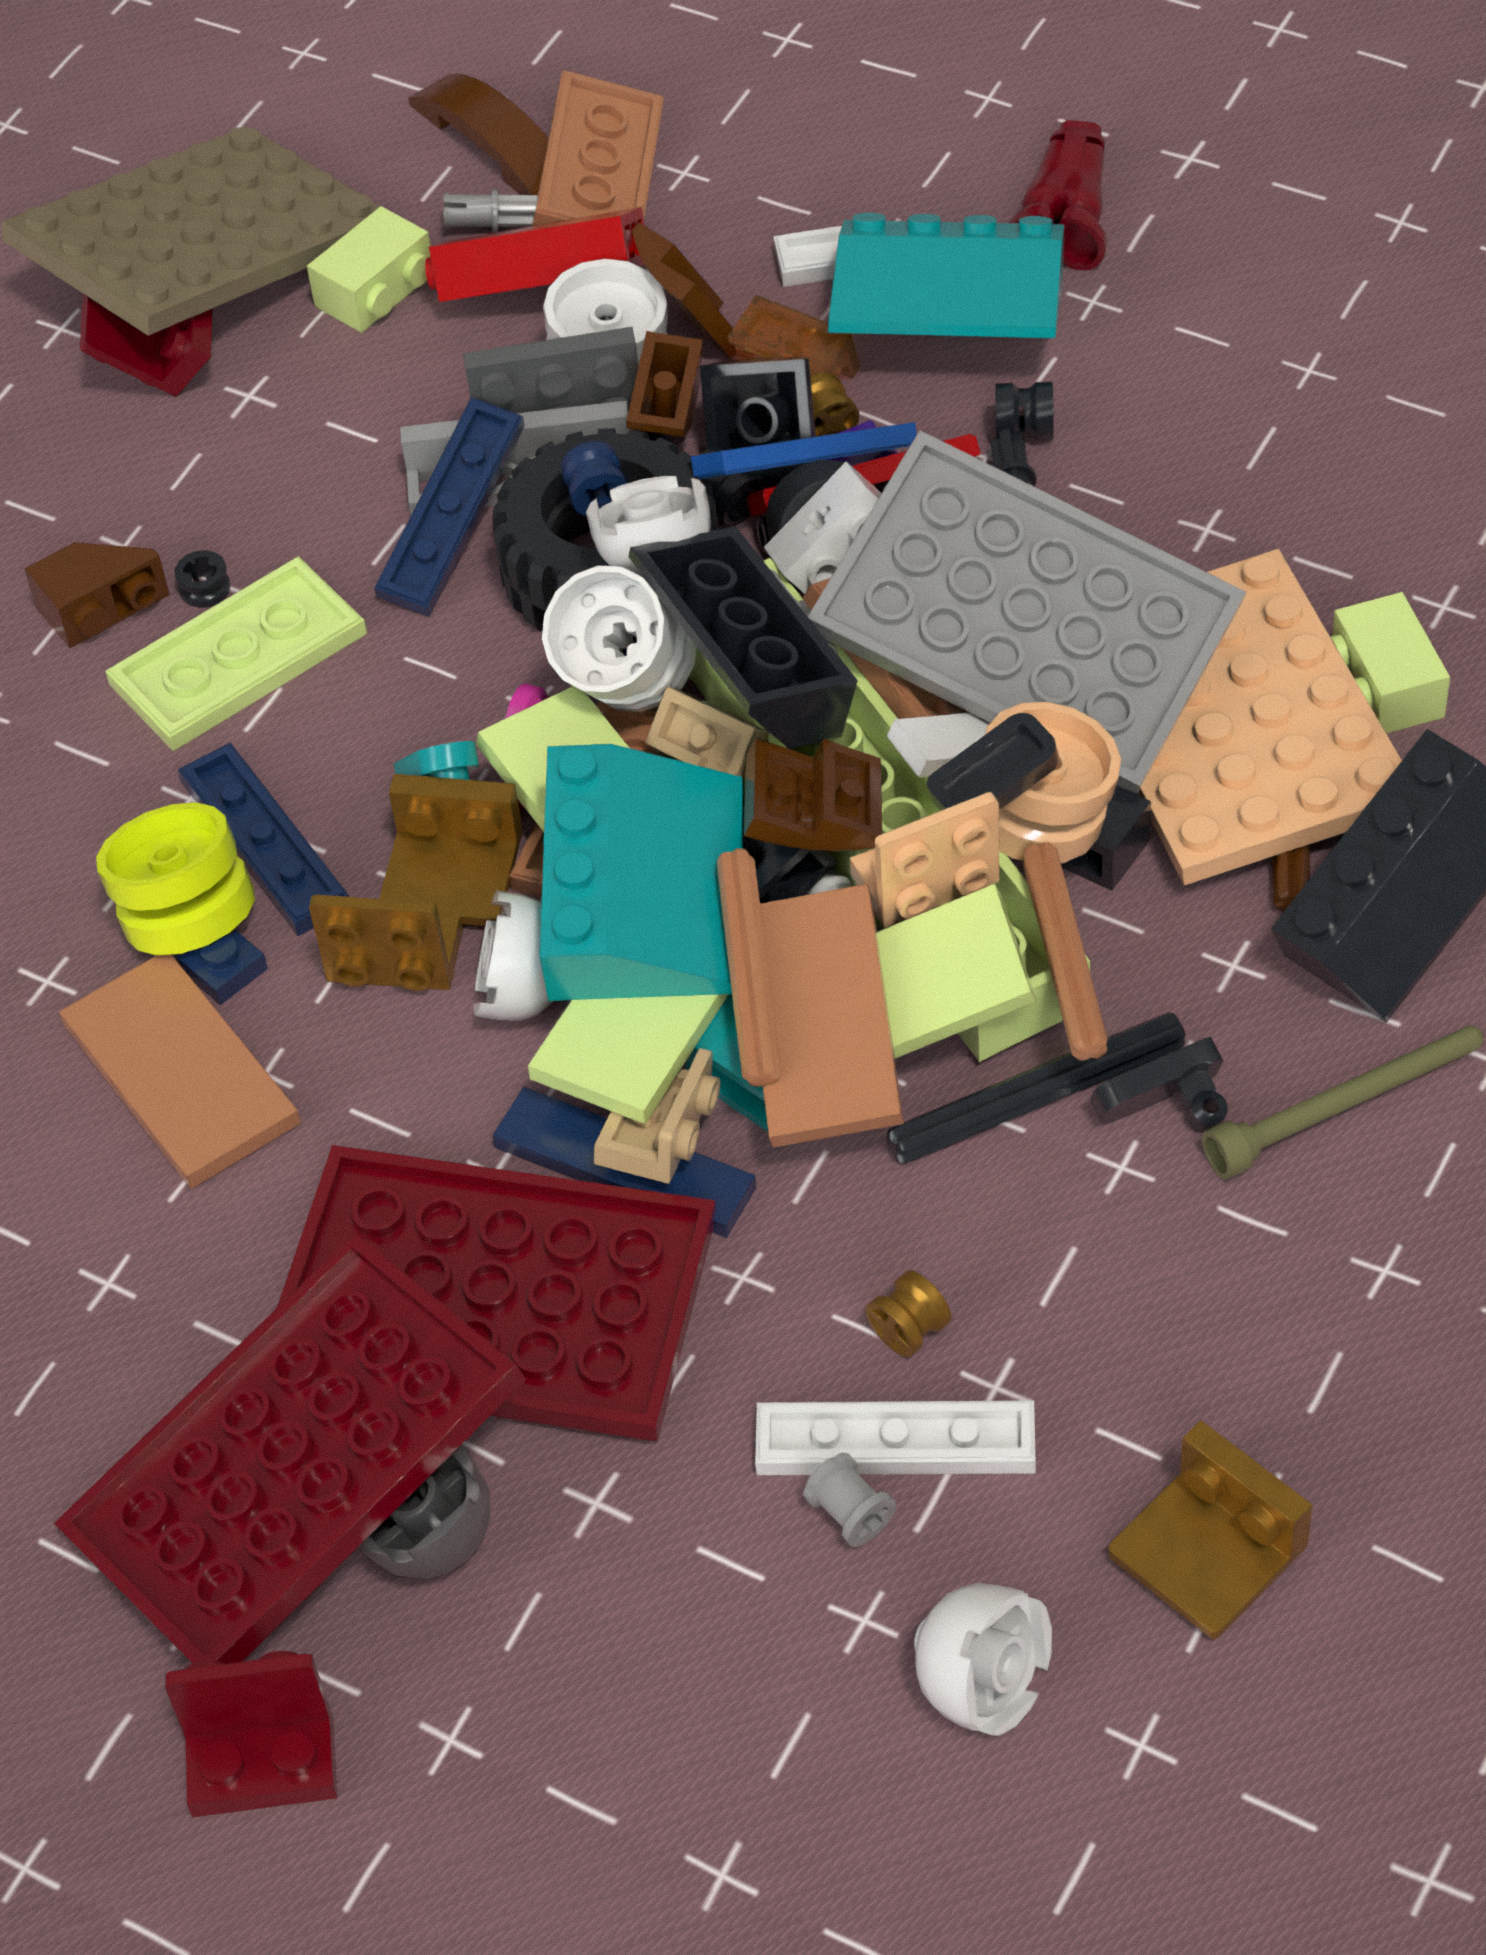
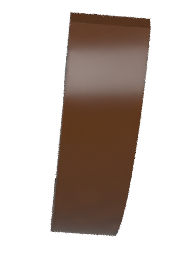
M458 73L448 74L408 97L409 105L441 130L451 124L501 164L503 181L520 195H538L548 137L510 99L488 84L474 77Z

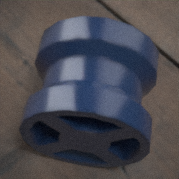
M597 441L582 443L571 449L564 456L561 463L564 482L569 487L572 506L578 513L586 517L588 506L592 501L597 498L600 509L612 502L610 490L627 484L626 477L620 471V460L617 452L611 445Z

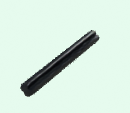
M1172 1012L1154 1017L1107 1037V1051L1100 1058L1091 1057L1081 1061L1076 1059L1072 1052L909 1119L904 1124L890 1127L887 1130L889 1149L899 1163L905 1164L1180 1049L1185 1044L1186 1034L1177 1016Z

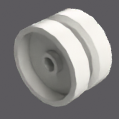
M600 259L580 263L561 273L548 288L544 302L546 340L633 327L639 366L646 331L667 334V301L663 287L649 271L628 261Z

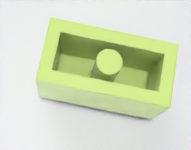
M380 206L307 265L315 307L363 333L378 319L388 314L395 305L427 281L425 260L427 257H430L429 247L431 244L429 232Z
M1403 592L1334 611L1333 632L1330 638L1386 733L1445 718L1450 676Z

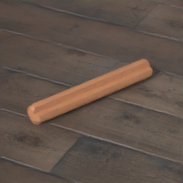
M1049 842L1042 843L1039 846L1031 844L1023 851V867L1072 1055L1081 1061L1091 1057L1100 1058L1107 1051L1106 1043L1108 1038L1058 851Z
M736 848L732 852L721 853L716 864L741 1072L743 1078L751 1086L761 1087L779 1080L781 1066L755 860L752 856H749L747 850Z

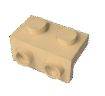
M699 1048L690 1069H681L646 1124L611 1111L594 1145V1164L670 1184L680 1160L690 1161L694 1154L699 1137L700 1123L698 1121L701 1114L710 1116L717 1103L720 1078L712 1076L713 1051Z

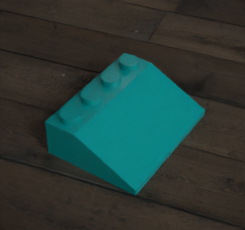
M880 213L855 214L853 220L843 221L839 233L828 333L1056 338L1063 288L1064 224H1052V219L1043 216L1023 217L1019 219V223H997L995 217L988 215L967 216L963 219V222H941V217L934 214L911 215L908 217V221H886V216Z
M614 744L547 746L540 961L548 1001L732 994L716 862L721 853L732 852L736 848L743 849V778L741 776Z

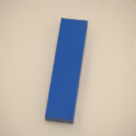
M912 422L691 456L694 477L698 476V479L909 447L917 436L916 424Z

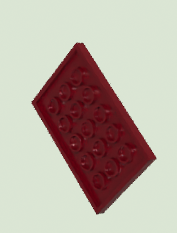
M332 1145L277 1307L356 1232L512 1360L527 1378L491 1416L658 1442L714 1229L713 1219L716 1211V1202L710 1199Z
M355 1232L54 1524L191 1663L204 1660H214L224 1664L243 1662L527 1378L512 1360Z

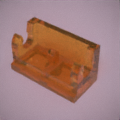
M759 295L754 296L728 335L729 343L735 346L739 359L755 358V354L762 357L809 358L810 376L818 373H831L838 377L841 371L844 376L853 379L860 369L852 333H828V322Z

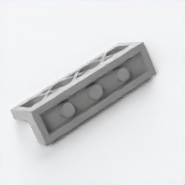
M618 401L516 413L523 416L525 426L501 474L512 478V471L525 457L531 460L536 457L535 452L539 447L550 441L555 445L565 441L566 435L582 431L583 436L598 434V429L614 428L617 434H628L630 429L626 428L628 416L627 402ZM459 420L400 427L401 444L407 472L410 514L413 513L422 495L420 482L429 481ZM503 483L494 486L484 507L497 504V494Z

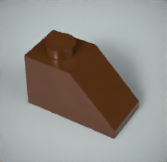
M646 331L626 428L680 437L685 436L692 425L700 387L703 340Z

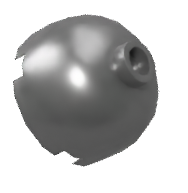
M461 1444L359 1546L369 1558L394 1575L429 1579L451 1572L472 1556L481 1545L490 1523V1490L474 1459Z

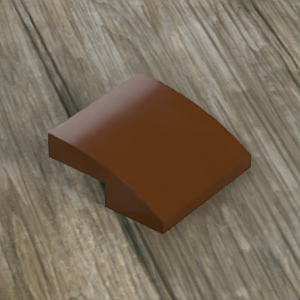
M638 223L632 230L635 245L647 269L704 336L719 351L732 359L745 341L719 312L724 302L674 243L643 224Z
M755 738L746 755L744 836L768 843L810 850L842 851L875 848L874 841L876 837L882 834L881 758L823 739L814 757Z

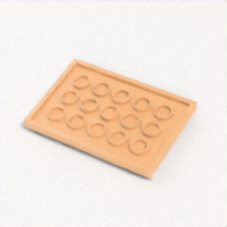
M1279 549L1207 572L1246 591L1239 610L1138 792L1140 797L1151 801L1150 820L1184 886L1347 832L1402 761Z

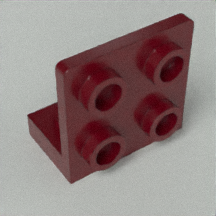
M83 294L80 350L101 363H106L139 379L148 386L156 387L177 397L211 357L213 308L148 336Z
M274 1651L261 1656L259 1660L229 1664L214 1660H204L192 1663L186 1669L169 1671L165 1674V1689L185 1736L187 1806L192 1818L338 1799L334 1720L314 1658L311 1654Z

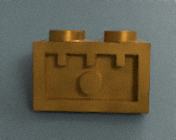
M394 774L389 789V797L397 834L379 899L431 902L437 905L439 914L460 916L461 924L485 926L487 920L496 921L497 915H501L503 907L491 905L496 890L504 892L509 890V876L515 865L523 833L515 784Z
M313 895L311 897L309 910L327 982H338L348 986H362L365 984L394 986L413 991L425 989L450 990L463 934L460 916L439 914L437 905L431 902Z
M1200 1420L1182 1438L1180 1474L1109 1544L1108 1556L1212 1639H1218L1308 1547L1313 1504Z

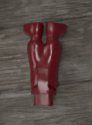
M1066 120L1060 125V129L1050 136V142L1038 173L1029 185L1022 200L1023 209L1008 223H1019L1020 218L1027 216L1048 217L1052 219V224L1060 219L1059 224H1064L1063 263L1074 270L1089 271L1099 266L1103 261L1107 246L1106 234L1099 224L1103 209L1101 186L1105 141L1101 136L1102 129L1098 124Z

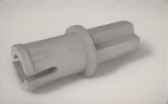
M492 189V195L444 193V228L492 227V233H497L498 227H531L538 195H498V189Z

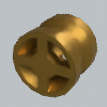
M818 373L810 376L816 437L837 434L857 426L860 419L859 410L853 400L846 396V389L839 378L831 373Z
M912 1270L905 1271L896 1279L892 1293L888 1296L878 1295L865 1307L867 1319L875 1333L889 1348L903 1357H911L923 1346V1337L929 1331L940 1332L952 1321L950 1308L942 1294L923 1275Z

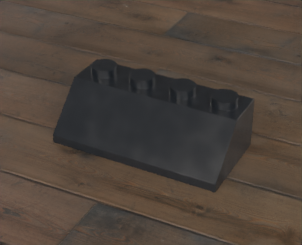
M736 526L700 533L680 541L654 542L630 547L628 555L630 560L748 715L788 749L822 742L823 739L831 740L842 737L858 680Z
M1426 729L1271 928L1284 956L1387 1023L1486 895V766L1475 757Z

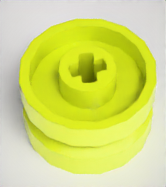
M192 802L170 804L145 812L117 829L105 840L96 856L97 872L108 897L116 903V916L128 942L141 952L153 955L182 954L207 946L237 927L248 916L255 902L253 883L244 861L237 856L236 841L226 816L214 806Z

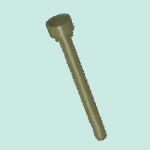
M1476 1026L1463 1027L1251 1125L1243 1121L1235 1124L1233 1121L1228 1120L1202 1133V1146L1206 1158L1220 1178L1224 1180L1232 1178L1251 1169L1253 1160L1260 1157L1261 1149L1478 1050L1484 1042L1483 1032Z

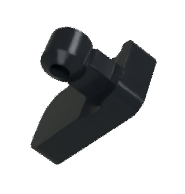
M1017 713L1010 716L928 777L927 788L933 803L942 811L982 794L992 792L999 802V809L1005 807L1057 767L1059 753L1055 739L1033 715Z
M1207 1037L1105 1081L1093 1091L1090 1102L1101 1124L1105 1125L1171 1098L1176 1092L1183 1106L1188 1108L1187 1116L1190 1125L1195 1130L1203 1133L1223 1123L1228 1112L1226 1100L1221 1094L1215 1092L1216 1087L1212 1081L1224 1060L1213 1039Z

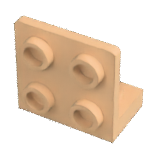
M992 792L982 794L881 834L874 841V849L850 858V874L857 885H869L874 913L882 926L885 928L902 920L910 919L932 908L999 882V802Z

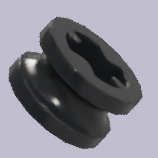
M207 550L194 551L180 559L175 567V578L179 584L180 596L190 606L198 608L214 606L222 602L231 590L226 562L216 552ZM206 577V580L200 581L199 578Z

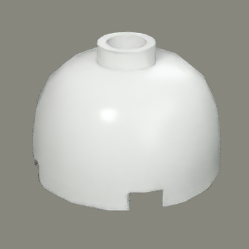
M660 476L641 479L610 490L612 502L600 509L596 498L589 504L586 514L590 532L598 552L609 566L623 567L643 577L628 557L630 547L654 542L680 541L700 533L710 532V508L705 486L699 480L691 478L693 489L679 487L676 476Z
M496 890L491 905L501 906L503 909L501 915H497L496 921H486L479 955L475 991L486 992L487 998L486 1003L474 1004V1014L478 1017L496 1020L521 1021L539 1015L553 1002L548 1001L540 961L542 902L521 894Z
M974 1583L962 1586L948 1593L920 1623L914 1640L917 1677L922 1693L945 1718L970 1730L1000 1736L1016 1727L1029 1712L1039 1693L1024 1691L1033 1678L1035 1667L1047 1670L1051 1658L1052 1626L1047 1608L1040 1600L1028 1597L1027 1595L1029 1594L1012 1587Z

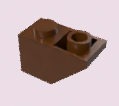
M74 542L24 568L36 609L69 648L101 633L170 595L160 556L153 548Z

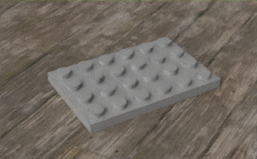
M920 430L808 615V618L825 640L990 723L1001 711L1020 703L1051 702L1077 709L1098 721L1114 738L1121 756L1119 778L1116 786L1137 795L1239 610L1246 591Z

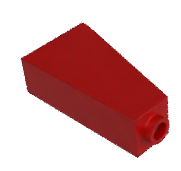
M642 207L446 241L430 246V257H427L425 260V272L431 290H437L438 300L443 302L549 285L561 273L588 261L611 259L628 261L640 267L644 265V262L635 245L632 230L638 223L645 226Z

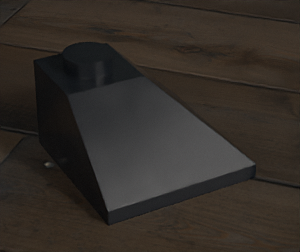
M779 356L734 359L700 366L707 449L715 446L721 447L723 450H732L816 437L809 358ZM806 463L754 470L752 472L759 478L784 477L798 466Z

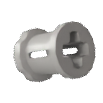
M842 1452L824 1461L807 1480L803 1497L812 1507L822 1506L843 1527L841 1534L843 1539L850 1546L858 1547L874 1539L887 1526L895 1513L897 1504L888 1493H877L856 1472V1461L848 1453Z

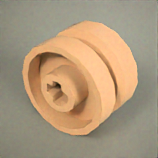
M1051 702L1020 703L1001 711L987 726L985 734L1014 714H1031L1054 737L1059 753V763L1054 771L1005 807L999 809V851L1013 859L1024 861L1023 851L1027 846L1031 844L1039 846L1042 843L1049 842L1057 848L1060 862L1065 863L1085 854L1099 838L1106 817L1107 804L1112 799L1119 778L1121 756L1114 738L1101 724L1077 709Z

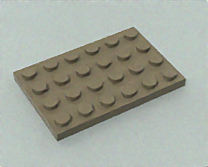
M245 126L235 128L230 133L207 142L196 143L191 148L166 158L155 159L150 164L125 174L114 175L109 180L84 190L73 191L66 197L43 206L29 208L25 213L2 221V241L149 336L306 269L309 263L380 206L371 201L366 195L360 194L339 182L331 174L321 171L301 159L293 151L287 150L261 135L258 130Z

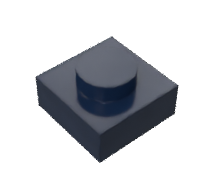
M233 929L227 935L207 946L176 956L179 965L192 981L219 1005L223 1004L268 969L264 953L236 929Z

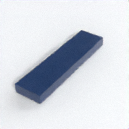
M473 397L470 398L374 588L376 597L430 617L525 426L523 416Z
M231 742L178 769L181 783L196 803L214 806L226 816L236 841L237 856L244 861L249 873L297 936L314 928L309 910L313 895L349 897V894Z
M527 1087L522 1088L493 1133L495 1148L579 1181L715 1200L716 1211L713 1219V1233L725 1238L729 1236L756 1190L754 1174L694 1152L690 1161L680 1160L670 1184L594 1164V1145L607 1118Z

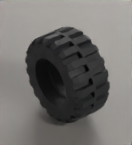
M614 428L598 429V434L583 436L582 431L566 435L565 441L557 445L550 441L537 449L534 459L531 460L525 457L512 471V478L508 477L502 484L497 494L498 502L493 508L492 516L502 586L506 588L507 599L512 607L523 614L525 621L542 632L544 614L555 592L577 573L596 566H609L597 548L570 543L575 538L590 532L587 517L578 513L572 506L569 487L564 482L561 472L563 458L571 449L591 441L604 442L611 445L617 452L620 460V471L626 477L627 483L660 476H676L679 487L693 489L691 478L699 480L705 486L711 520L710 531L718 530L713 488L708 478L698 479V476L694 477L691 456L684 451L679 454L677 446L660 437L656 441L649 440V435L645 432L630 429L628 434H617Z

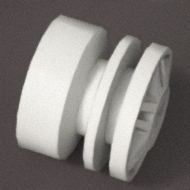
M596 566L573 575L555 592L544 614L542 641L550 665L563 681L618 711L644 712L659 706L666 687L681 690L695 665L696 645L646 579L623 567ZM633 636L637 637V643H633ZM627 648V656L623 654V649Z

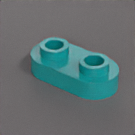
M460 741L418 750L393 763L395 774L469 780L468 772L477 769L479 761L475 742Z

